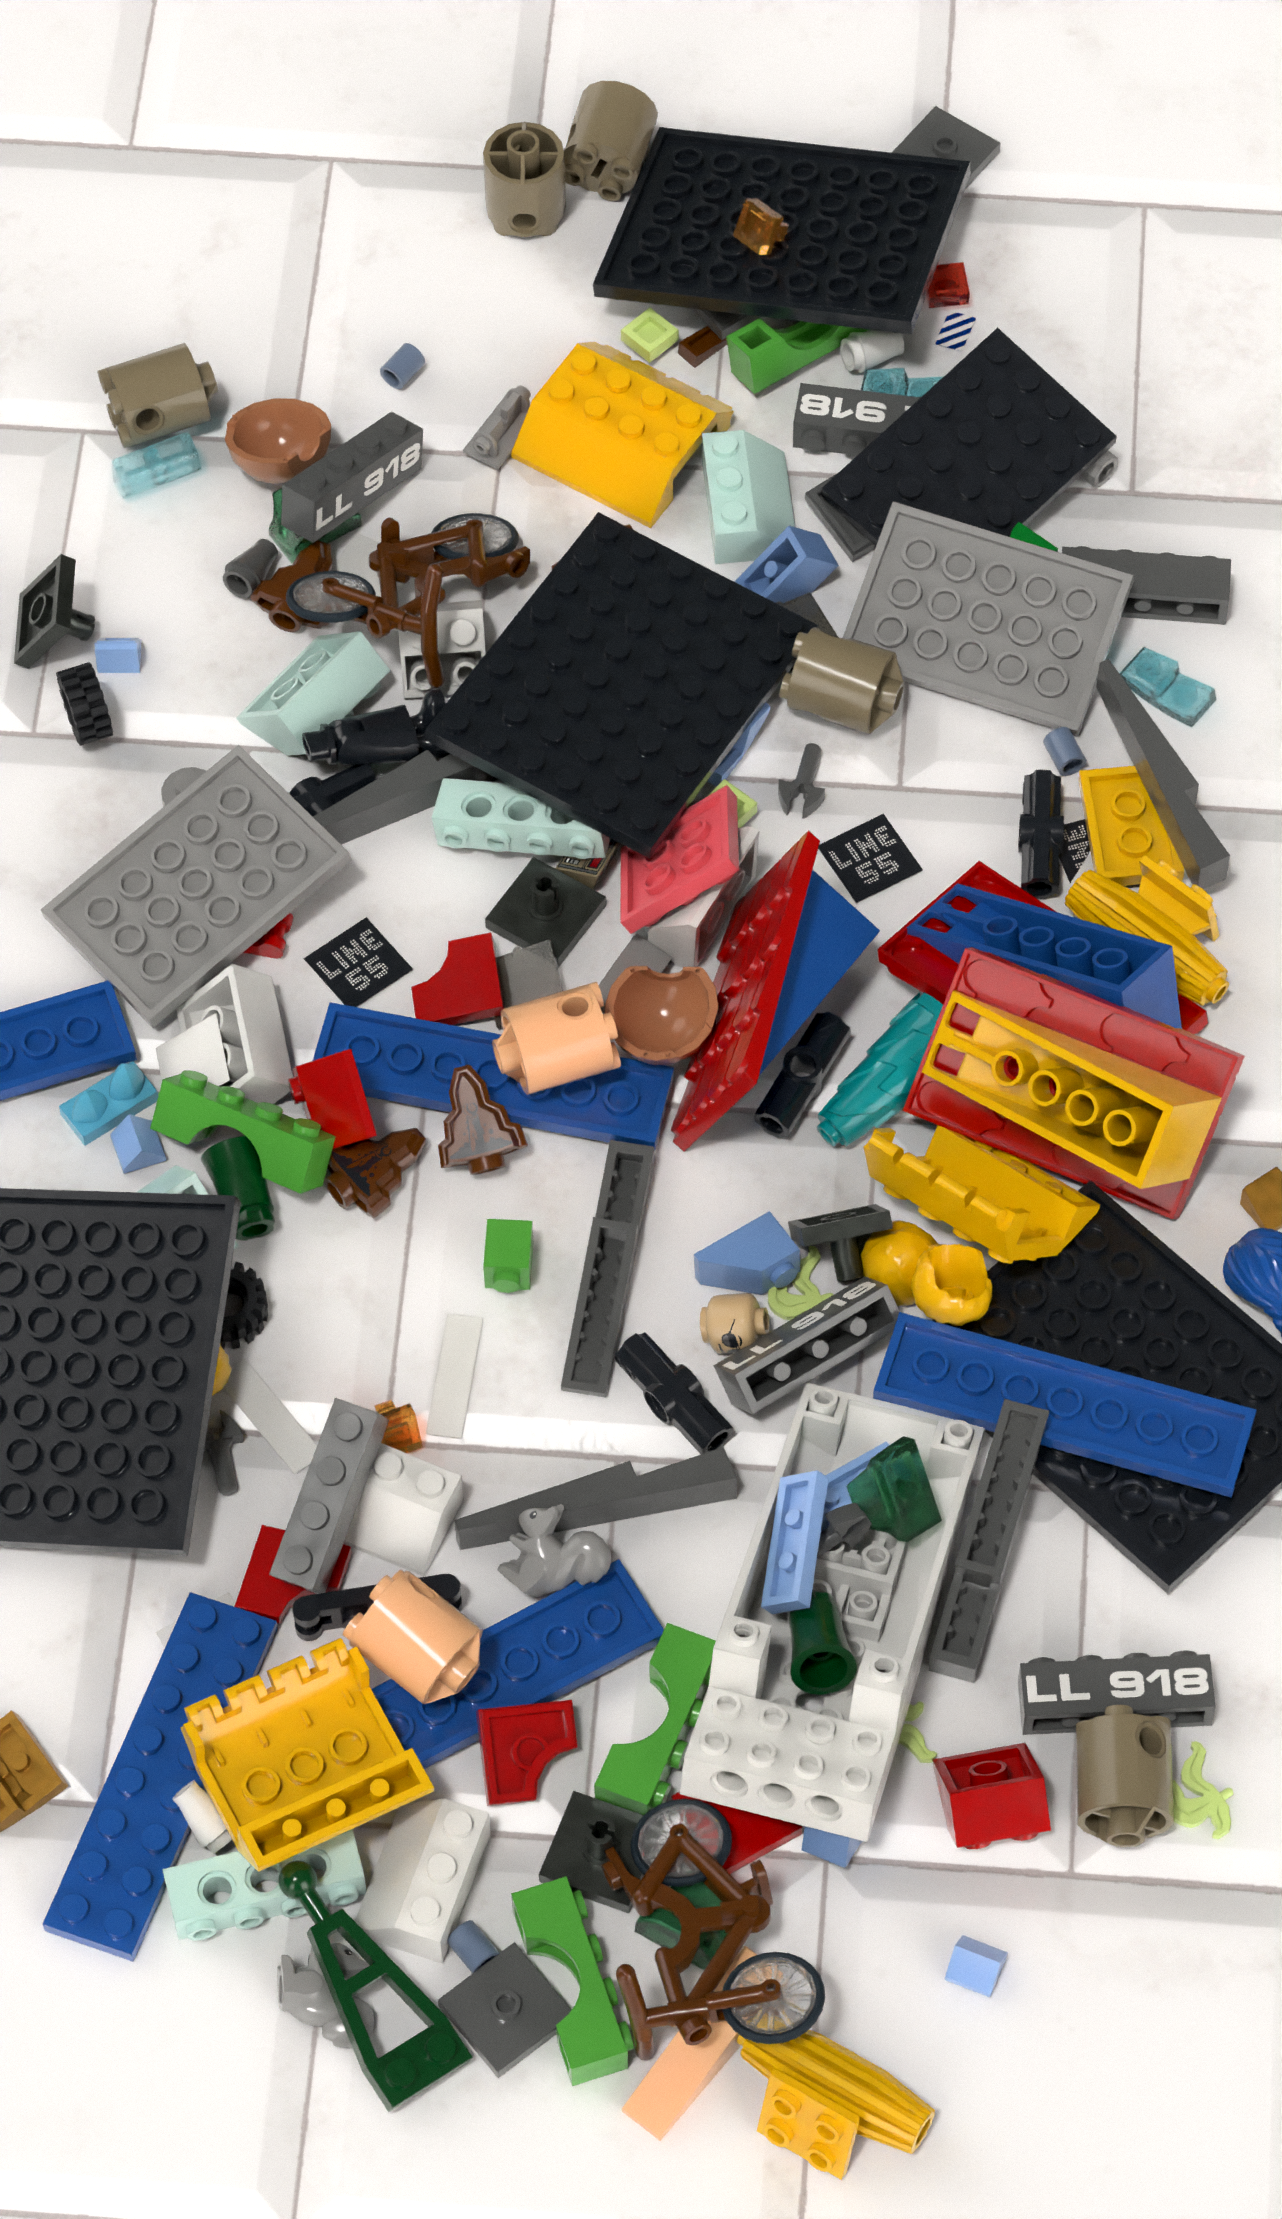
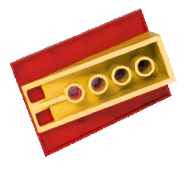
M970 947L964 949L902 1111L1083 1184L1091 1180L1108 1194L1170 1219L1180 1218L1187 1201L1186 1198L1189 1196L1245 1055L1181 1028H1174L1125 1006H1118L1048 975L1036 973L992 953Z

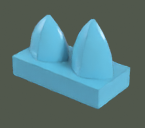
M134 1061L121 1063L114 1073L61 1104L59 1110L63 1119L84 1146L117 1127L129 1114L135 1116L156 1103L158 1091Z

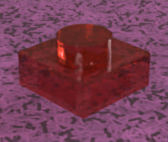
M964 262L937 265L926 295L929 308L969 304L970 292Z

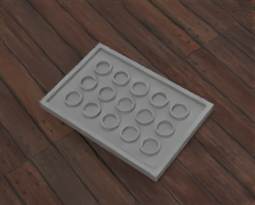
M893 501L843 639L851 638L895 652L902 678L905 682L1054 729L1068 727L1072 734L1078 736L1097 685L1099 663L1106 660L1132 588L1134 576Z
M237 745L40 910L44 918L154 1028L343 869L352 859L350 853L240 745Z

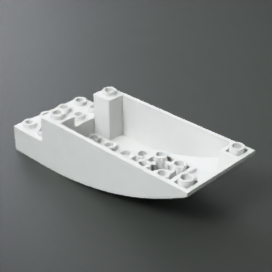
M811 1383L805 1384L713 1648L709 1687L684 1756L681 1795L868 1842L936 1615L985 1428L968 1424L962 1420H953L902 1405ZM887 1442L916 1469L914 1483L864 1510V1513L872 1523L865 1536L852 1549L845 1541L839 1542L817 1558L813 1582L814 1591L828 1592L834 1598L836 1607L841 1615L847 1643L857 1663V1671L853 1680L845 1688L831 1694L818 1695L823 1701L822 1707L813 1711L805 1710L797 1704L796 1699L801 1694L807 1692L799 1689L793 1683L790 1675L792 1658L789 1627L790 1611L771 1614L761 1607L780 1477L816 1470L827 1475Z

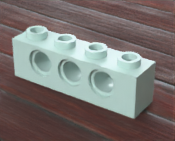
M443 778L432 814L438 846H449L451 848H474L495 852L510 851L533 853L535 855L570 856L579 859L605 858L611 839L507 783Z
M353 1829L260 1872L238 1851L162 1869L178 1940L185 1938L193 1941L204 1940L215 1935L218 1930L234 1926L238 1929H249L260 1925L267 1918L279 1915L291 1918L306 1914L307 1911L301 1902L287 1897L279 1887L278 1878L280 1871L286 1864L292 1861H304L313 1868L321 1869L325 1872L317 1880L315 1888L325 1904L330 1903L333 1906H343L356 1901L358 1896L365 1895L366 1884ZM264 1880H272L278 1883L276 1888L269 1892H259L254 1889L259 1882ZM218 1891L227 1892L231 1895L227 1901L221 1904H213L207 1901L210 1895Z

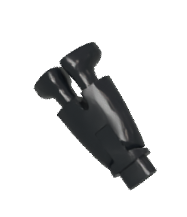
M441 689L428 691L423 697L420 712L411 717L406 706L399 705L335 720L329 725L326 723L321 724L319 731L302 734V742L309 761L326 759L329 764L338 765V761L344 765L406 762L429 750L434 758L442 759L450 753L429 743L424 738L426 728L445 705L444 695Z

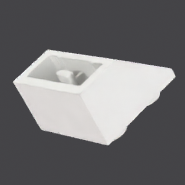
M481 600L438 604V650L445 681L443 686L437 689H441L444 696L453 695L486 654ZM398 630L404 699L424 697L428 691L437 689L432 688L428 683L421 652V635Z

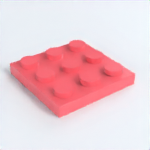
M728 785L687 808L650 859L627 846L621 847L620 923L630 934L644 926L650 927L656 924L666 913L680 905L690 904L700 893L716 884L726 883L739 871L737 796Z

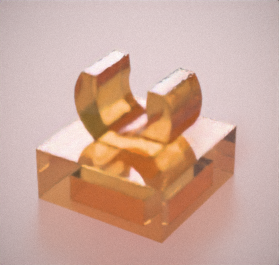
M746 199L733 236L758 255H770L775 241L784 240L789 225L782 223L784 217L759 199Z
M392 1400L374 1405L375 1411L389 1420L381 1441L382 1444L405 1453L423 1448L416 1414L410 1403L397 1408Z

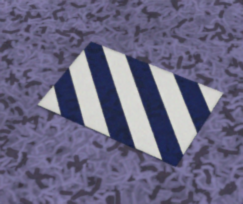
M949 310L935 344L962 352L976 318Z

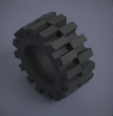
M88 662L58 671L56 676L60 695L79 746L113 736L108 707L92 664Z
M235 1262L234 1268L231 1269L227 1294L240 1296L244 1304L241 1311L223 1319L220 1339L223 1350H225V1342L231 1341L232 1348L236 1349L240 1348L239 1339L244 1338L247 1344L254 1341L253 1331L261 1334L264 1329L263 1321L267 1322L268 1304L264 1283L261 1277L257 1279L256 1271L249 1267L244 1272L243 1263Z

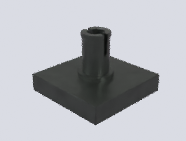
M60 554L19 594L14 664L29 669L66 633L80 638L82 641H87L92 636L95 624H93L95 616L72 609L76 559Z
M533 857L487 915L485 927L559 968L606 907V896Z
M877 1204L788 1221L791 1239L802 1246L830 1242L838 1281L863 1277L856 1237L893 1229L890 1210Z
M573 1791L539 1872V1882L546 1883L567 1876L572 1892L580 1890L582 1896L586 1899L629 1913L632 1903L623 1887L613 1891L604 1876L601 1865L607 1862L605 1850L614 1847L627 1871L640 1880L643 1878L644 1875L637 1868L632 1858L630 1842L633 1830L644 1815ZM656 1819L647 1826L640 1843L642 1856L648 1865L663 1831V1822Z

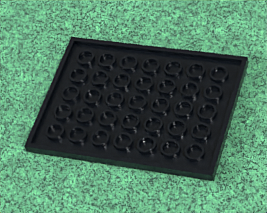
M659 127L593 282L594 297L912 334L971 175L970 161Z
M598 512L428 725L424 740L650 859L773 694L785 674L795 664L797 658L792 656V649L798 633L808 634L812 628H817L818 625Z
M1090 1180L1078 1192L1100 1204V1208L1097 1214L1057 1256L1037 1258L1036 1261L1024 1259L1013 1261L1011 1264L998 1261L987 1271L993 1288L992 1299L986 1314L979 1320L962 1326H953L949 1323H945V1325L1256 1409L1254 1423L1232 1498L1043 1445L1040 1446L1033 1475L1161 1589L1169 1594L1282 1488V1344ZM985 1430L993 1438L994 1432Z
M0 1188V1546L188 1556L241 1205L240 1200L236 1196Z

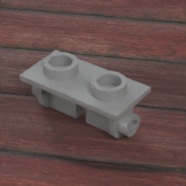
M521 385L517 386V388H511L465 446L463 453L499 469L512 452L530 407V391Z

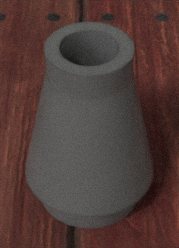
M259 539L254 546L230 561L225 566V573L223 575V582L226 588L240 598H247L252 595L258 584L265 580L273 561L278 556L276 546L267 539Z

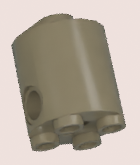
M599 81L590 84L582 92L571 125L568 141L564 148L565 182L567 184L581 186L588 191L598 192L599 196L607 201L619 200L622 193L629 192L634 187L658 117L654 102L644 92L632 85L618 81Z
M512 123L496 130L486 141L483 151L486 209L488 218L493 223L494 230L502 236L530 237L554 234L566 208L565 160L562 141L552 130L536 123Z
M186 343L97 371L104 394L108 393L110 403L106 404L107 411L113 427H117L123 448L211 421L208 403L213 394L218 393L216 379L208 361L201 364L195 363Z
M816 627L812 628L808 634L798 633L792 649V656L797 658L792 674H785L779 692L780 698L787 699L789 709L808 711L822 717L826 721L867 734H871L896 713L902 698L904 681L895 652L851 638L834 637Z
M1111 1705L1105 1708L1103 1716L1078 1722L1076 1724L1077 1825L1084 1832L1117 1847L1141 1845L1145 1842V1838L1162 1834L1171 1828L1174 1820L1171 1720L1163 1716L1150 1717L1133 1714V1708L1128 1705Z

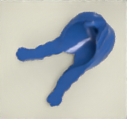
M1268 1228L1250 1230L1237 1243L1229 1247L1223 1263L1224 1279L1236 1295L1244 1298L1272 1317L1273 1323L1281 1332L1282 1337V1233Z

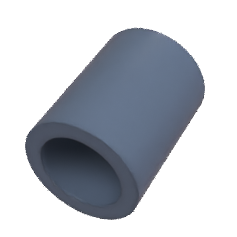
M404 343L380 368V374L390 386L401 389L425 364V358L415 346Z
M1068 727L1057 728L1046 735L1043 744L1060 775L1069 776L1075 774L1086 765L1087 760Z
M473 1920L466 1921L458 1926L449 1935L447 1944L472 1974L499 1954V1951Z

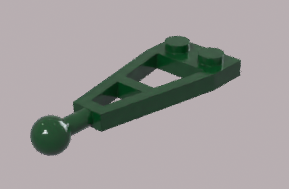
M298 1860L286 1864L279 1874V1887L287 1897L301 1902L315 1924L309 1928L307 1936L361 2070L387 2111L391 2112L469 2063L473 2058L439 2008L343 1909L331 1914L315 1889L317 1886V1874L314 1868L307 1862ZM337 1931L370 1965L345 1980L328 1939L329 1936ZM383 1979L428 2028L378 2058L352 1996L378 1980Z

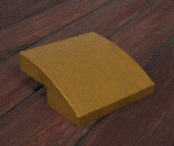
M12 1710L0 1719V1832L39 1809L69 1786L23 1720Z

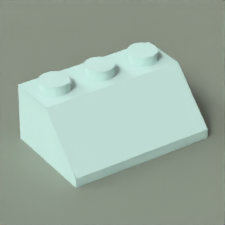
M745 430L702 433V467L715 564L755 561L788 526L795 527L785 452Z
M361 631L319 635L236 719L242 726L285 755L305 754L307 756L302 742V734L319 731L321 724L326 723L329 725L332 721L353 716L354 711L352 709L361 700L368 699L380 689V681L390 672V669Z

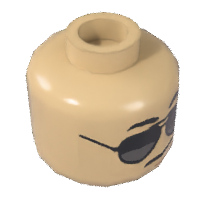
M751 1293L713 1296L708 1306L702 1307L700 1312V1331L703 1342L710 1343L713 1350L717 1353H735L751 1345L761 1338L762 1335L769 1333L770 1321L768 1310L766 1307L760 1308L757 1299Z

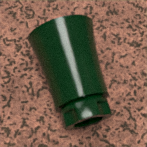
M239 1136L223 1140L209 1147L202 1154L201 1161L213 1182L217 1195L236 1196L241 1202L236 1239L247 1241L253 1238H261L274 1230L273 1225L275 1224L273 1216L274 1206L268 1189L267 1179L262 1176L260 1158L254 1145L246 1136Z
M812 1589L810 1608L790 1611L789 1627L792 1644L790 1675L793 1683L802 1691L815 1695H825L845 1688L855 1677L857 1663L847 1643L841 1615L836 1607L834 1598L828 1592L822 1593Z

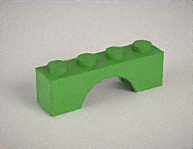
M758 318L726 336L731 373L756 394L840 347L842 339L848 338L850 333L867 332L870 329L803 321L787 328L775 329L771 328L761 318Z
M184 1070L181 1074L162 1080L150 1129L188 1145L211 1137L220 1125L229 1126L243 1133L254 1145L260 1158L263 1178L300 1194L323 1186L336 1136L320 1130L321 1125L309 1119L289 1117L282 1114L283 1109L275 1104L267 1102L257 1103L245 1098V1093L240 1089L214 1085L207 1082L208 1077L200 1072Z
M670 1623L666 1624L649 1662L650 1683L659 1690L667 1702L669 1708L667 1716L661 1726L647 1738L633 1743L612 1744L594 1784L596 1799L645 1815L657 1805L667 1802L671 1790V1784L667 1783L672 1769L680 1770L684 1763V1756L689 1744L685 1742L690 1728L695 1727L703 1704V1698L709 1687L713 1648L716 1640Z
M567 1876L511 1893L512 1911L527 1955L544 1956L561 1963L573 1974L580 1988L575 2006L563 2020L556 2024L557 2043L572 2086L628 2069V2051L634 2049L633 2040L626 2021L617 2023L612 2008L619 2005L617 1994L611 1977L604 1979L601 1977L597 1963L603 1962V1955L596 1934L587 1935L582 1920L588 1918V1912L581 1891L572 1892Z

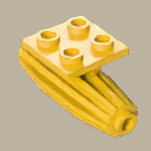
M1145 854L1139 860L1142 879L1138 893L1092 870L1084 872L1077 878L1065 897V905L1078 919L1171 945L1173 948L1178 994L1201 1006L1208 1002L1215 1004L1223 997L1229 987V982L1226 981L1228 970L1194 936L1203 933L1214 942L1220 936L1216 921L1217 916L1212 904L1213 899L1205 890L1195 884L1188 887L1178 879L1179 874L1171 865L1161 859L1154 862Z
M765 2014L761 2015L757 2020L751 2019L745 2026L759 2033L775 2034L793 2029L797 2025ZM808 2030L796 2039L777 2044L756 2043L743 2038L741 2035L738 2036L737 2044L743 2046L740 2052L741 2057L768 2079L757 2132L764 2135L772 2144L778 2147H785L806 2159L817 2170L828 2172L842 2180L847 2172L856 2134L913 2154L920 2146L932 2124L935 2110L889 2072L820 2033Z

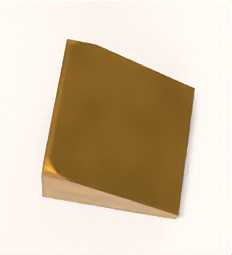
M1278 1167L1273 1168L1246 1185L1242 1190L1240 1205L1260 1228L1277 1231L1282 1227V1172Z

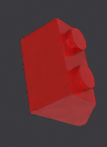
M351 1049L296 1066L292 1069L294 1077L288 1079V1085L294 1104L302 1103L307 1119L320 1124V1130L336 1136L332 1150L377 1136Z
M1026 1743L932 1759L947 1828L957 1848L981 1849L989 1846L991 1841L1008 1838L1024 1841L1035 1838L1040 1832L1051 1831L1044 1776Z

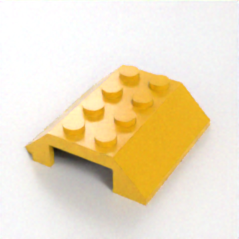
M597 342L577 343L532 399L512 449L511 458L652 528L673 501V479L702 444V433L727 431L730 428V420L734 411L731 406L709 395H701V391L673 377L667 378L665 373L639 360L633 361L631 356L609 345H601Z
M939 1125L936 1127L925 1156L916 1157L909 1152L904 1154L903 1148L892 1143L896 1131L891 1128L874 1129L870 1140L863 1147L869 1176L884 1185L883 1190L887 1194L898 1199L910 1200L919 1206L918 1212L936 1221L943 1220L954 1227L952 1231L956 1236L970 1242H979L989 1248L988 1254L992 1258L1003 1263L1011 1264L1013 1261L1024 1259L1036 1261L1037 1258L1057 1256L1097 1214L1100 1208V1204L1028 1161Z
M341 1638L310 1651L315 1666L311 1669L308 1668L304 1657L301 1655L267 1670L266 1672L271 1683V1687L267 1689L261 1677L256 1675L223 1690L228 1703L227 1707L222 1708L218 1697L214 1694L184 1708L188 1722L180 1728L196 1771L238 1852L258 1872L434 1792V1786L413 1748L404 1750L370 1688V1669L356 1646L347 1651L346 1645Z

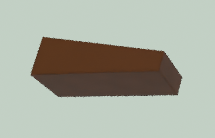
M706 326L680 341L678 354L696 368L726 346L727 338L721 340Z

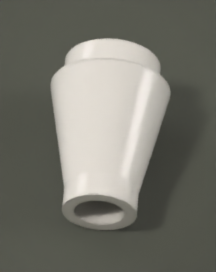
M852 332L848 338H844L841 341L840 352L842 361L849 371L856 370L862 373L894 356L902 355L904 353L902 335L893 332Z
M195 1780L185 1785L172 1798L179 1806L201 1848L206 1846L212 1853H215L232 1840L209 1794Z

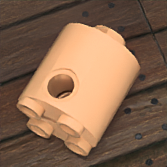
M589 983L502 1009L501 1022L503 1033L500 1038L492 1040L494 1055L501 1073L519 1082L526 1095L621 1067L616 1045L614 1042H610V1040L618 1038L616 1025L610 1012L602 1014L601 1008L604 1007V1002L598 983Z
M399 1570L392 1578L388 1575L384 1576L370 1593L369 1598L374 1603L365 1615L358 1613L346 1626L342 1635L350 1641L349 1645L352 1648L357 1646L362 1656L422 1704L459 1693L480 1666V1638L482 1637L483 1629L410 1571L404 1572Z

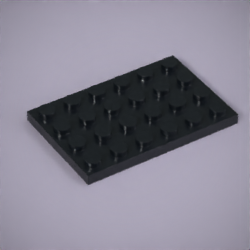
M997 327L821 488V496L875 546L878 543L893 501L1010 537L1013 528L1018 522L1027 526L1116 443L1117 436Z

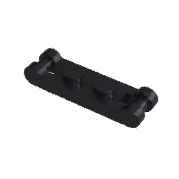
M439 1574L419 1578L461 1612V1585L457 1577L452 1574ZM376 1585L298 1598L292 1608L297 1636L304 1641H313L318 1639L325 1630L345 1629L358 1613L365 1615L374 1603L369 1596Z

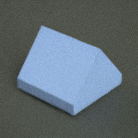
M100 638L95 642L97 672L140 673L141 639Z
M129 1114L110 1134L123 1174L166 1161L158 1134L150 1129L151 1120Z
M962 1935L954 1946L945 1980L990 1997L1008 1952Z

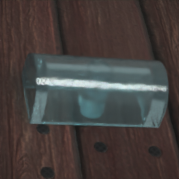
M189 432L166 439L112 461L113 482L122 499H127L201 470L200 458Z

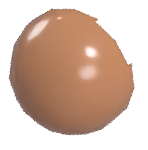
M273 398L253 403L232 415V418L227 422L225 442L233 462L256 481L284 484L325 456L331 439V423L327 414L312 403L298 399Z
M630 966L626 968L611 985L605 1003V1014L610 1012L616 1025L618 1038L615 1039L616 1043L626 1053L644 1063L652 1065L673 1064L697 1053L711 1038L718 1017L716 987L707 972L701 967H683L682 971L672 974L659 973L651 970L648 966Z

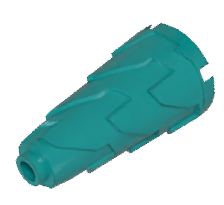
M920 992L913 997L890 1021V1027L866 1051L868 1055L838 1085V1092L818 1114L820 1124L817 1126V1130L830 1145L835 1146L840 1143L848 1146L874 1126L878 1129L903 1110L943 1006L938 1000L926 993L920 995Z

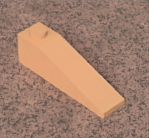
M744 1946L714 1992L723 1991V1986L730 1973L739 1964L757 1954L747 1946ZM764 1963L745 1972L733 1989L759 1985L767 1979H775L781 1985L782 1997L784 1974L769 1963ZM761 2015L738 2020L745 2026L748 2021L753 2018L757 2020ZM708 2021L712 2032L705 2041L697 2045H687L678 2031L622 2107V2112L661 2141L741 2046L737 2044L739 2034L732 2029L727 2021L717 2023Z

